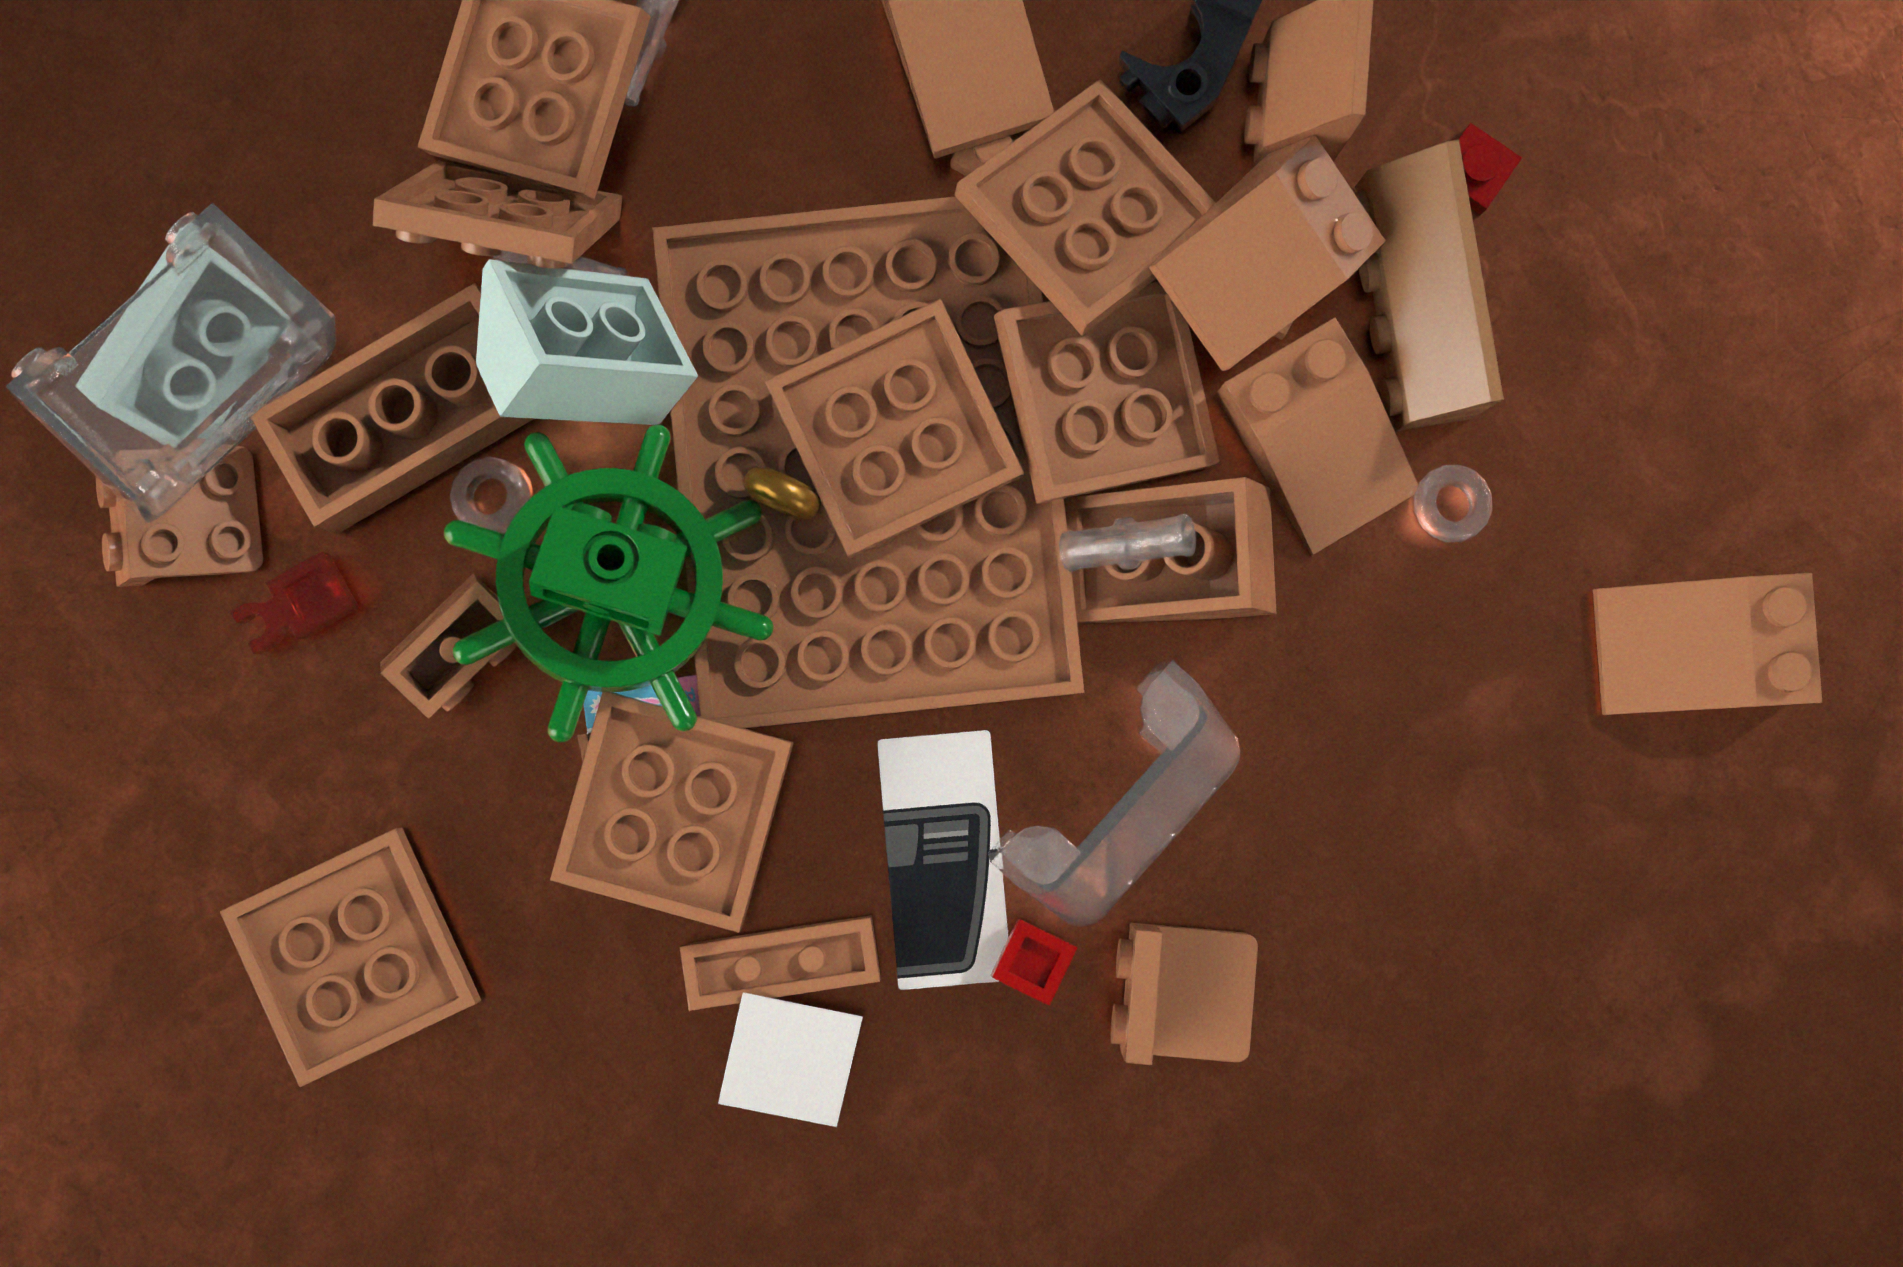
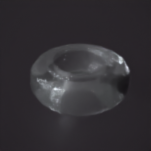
M486 457L473 460L460 470L453 481L450 498L453 511L459 520L505 533L514 516L530 499L527 480L516 466L504 459ZM486 479H499L506 486V502L502 509L496 513L485 515L475 507V490Z
M1443 465L1430 471L1419 482L1413 497L1414 514L1420 527L1431 537L1444 542H1463L1476 536L1486 526L1492 512V494L1486 481L1475 470L1462 465ZM1445 485H1453L1460 488L1469 500L1468 513L1458 522L1445 519L1438 511L1436 498L1439 490L1445 487Z

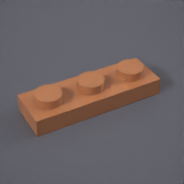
M872 915L693 942L680 946L689 1011L741 1003L743 992L777 998L880 982L881 980Z

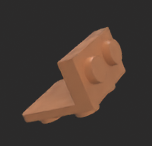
M228 446L118 449L105 462V469L97 470V499L100 508H109L112 532L103 534V562L106 571H115L117 587L143 586L155 578L250 573L262 565L263 554L253 456L247 448Z
M1130 923L1129 940L1119 939L1116 959V978L1126 979L1124 1004L1113 1005L1111 1020V1044H1120V1052L1125 1062L1152 1065L1153 1055L1226 1062L1244 1061L1250 1052L1258 951L1256 939L1244 932Z

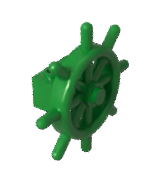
M652 425L647 429L633 471L618 468H599L568 475L550 439L541 432L531 433L525 440V450L545 487L522 506L508 526L506 533L503 534L462 520H453L445 526L444 537L449 544L497 559L496 590L503 617L502 620L456 642L453 647L454 659L462 665H470L516 643L523 654L534 665L549 676L562 682L548 724V734L556 742L562 743L572 738L588 691L624 692L649 685L652 686L673 727L679 731L691 730L697 722V715L675 672L696 654L705 642L712 626L759 641L768 639L773 633L774 626L769 617L720 602L723 587V568L717 542L757 523L762 516L760 505L756 501L748 499L704 519L694 504L682 493L658 479L671 439L669 430L663 425ZM599 502L622 503L616 523L611 522L612 516L608 512L588 504ZM647 511L664 520L677 534L658 526L643 524ZM546 529L542 544H535L539 536ZM689 556L695 575V593L676 588L685 558ZM525 568L532 570L529 579L531 596L542 599L530 606L527 604L524 592ZM582 611L585 612V616L573 652L561 647L542 630L565 617ZM671 613L684 617L685 620L679 629L660 646L654 634L661 636L667 614ZM611 621L618 622L636 657L619 661L598 660Z

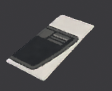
M983 730L881 739L878 741V756L898 987L901 990L999 982L990 975L1008 939L990 732Z

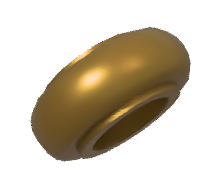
M754 467L745 476V490L751 494L753 499L797 519H801V517L811 519L819 511V496L813 492L814 490L811 487L790 476L767 467L763 469Z

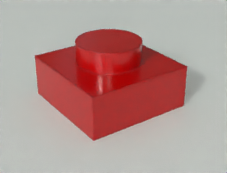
M1470 122L1457 140H1459L1470 207L1481 215L1492 203L1522 157Z
M1018 918L990 976L1050 1006L1078 947Z

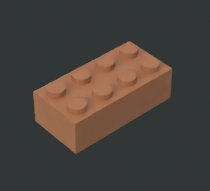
M476 283L249 415L314 527L339 534L534 419L500 417L476 366L481 288Z

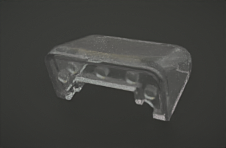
M213 203L199 215L194 212L187 213L170 228L165 237V240L170 244L166 252L167 265L69 353L62 347L53 348L48 352L42 347L32 350L14 367L11 373L14 379L6 386L11 395L120 500L147 523L156 520L173 507L256 429L251 417L258 410L306 382L325 363L336 346L335 315Z
M1173 660L1156 665L1135 688L1142 695L1140 712L1144 723L1138 734L1161 755L1078 847L1074 846L1054 826L1050 828L1035 825L1023 828L1017 834L1008 829L988 851L990 862L1008 879L1058 918L1070 925L1083 927L1095 924L1103 918L1231 776L1239 763L1240 747L1237 737L1200 685Z

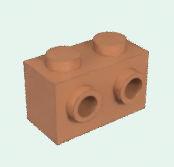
M473 573L380 662L381 674L428 719L440 707L445 711H449L456 706L473 688L474 683L470 679L487 662L492 666H496L517 647L516 643H513L470 665H462L453 657V647L456 642L503 619L497 595Z

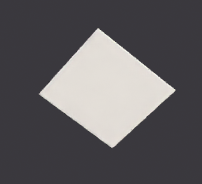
M743 992L718 1104L837 1127L863 1016Z

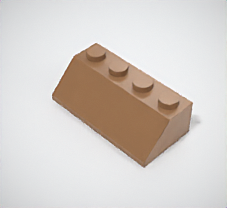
M1459 140L1447 141L1367 170L1354 187V194L1386 241L1359 268V273L1364 291L1373 293L1376 316H1372L1370 319V338L1374 352L1376 354H1383L1387 378H1383L1380 383V395L1383 406L1388 416H1394L1396 431L1470 420L1504 400Z

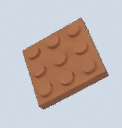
M462 0L418 148L430 155L595 200L651 16L641 7L613 0Z
M1101 79L957 182L954 194L1081 335H1084L1154 281L1156 277L1149 269V266L1216 203Z
M438 160L374 199L373 226L396 230L395 236L407 242L433 243L437 238L461 242V249L470 254L496 256L500 255L503 250L527 255L526 261L534 266L558 269L566 267L567 263L572 264L620 220L622 195L597 191L595 200L477 167Z
M1159 282L1147 285L1084 335H1081L1051 301L1003 309L994 315L1037 504L1211 468L1221 464L1188 322Z
M941 299L765 381L849 559L1024 476L1019 461Z
M602 692L550 881L739 933L743 927L794 742L697 716V722L691 730L679 731L673 727L662 706L613 692Z
M402 827L393 829L220 911L299 1087L482 1001Z

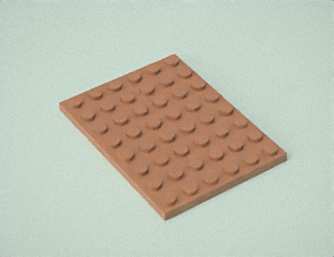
M956 196L652 228L659 300L698 374L697 379L670 411L678 491L694 504L704 519L744 500H754L760 505L762 516L757 523L717 542L723 568V587L720 602L765 615L771 619L774 626L772 635L763 641L712 626L705 642L694 655L700 717L740 728H753L1084 693L1064 498L1039 504L1036 503L994 320V315L1000 310L1042 303V291ZM941 299L1019 461L1024 476L849 559L821 499L819 511L813 518L806 519L801 517V519H797L753 499L751 494L744 488V479L749 470L754 467L762 469L767 467L808 485L818 495L765 381ZM689 556L685 558L688 592L695 593V575Z

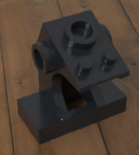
M1192 0L1189 14L1195 16L1201 34V41L1192 56L1177 65L1163 67L1148 63L1122 51L1119 56V66L1125 72L1119 77V83L1128 93H1131L1137 86L1142 89L1145 95L1138 100L1139 103L1163 129L1172 122L1181 132L1184 131L1215 105L1253 25L1262 0ZM1190 81L1196 85L1198 91L1193 95H1184L1178 91L1176 86L1180 82Z

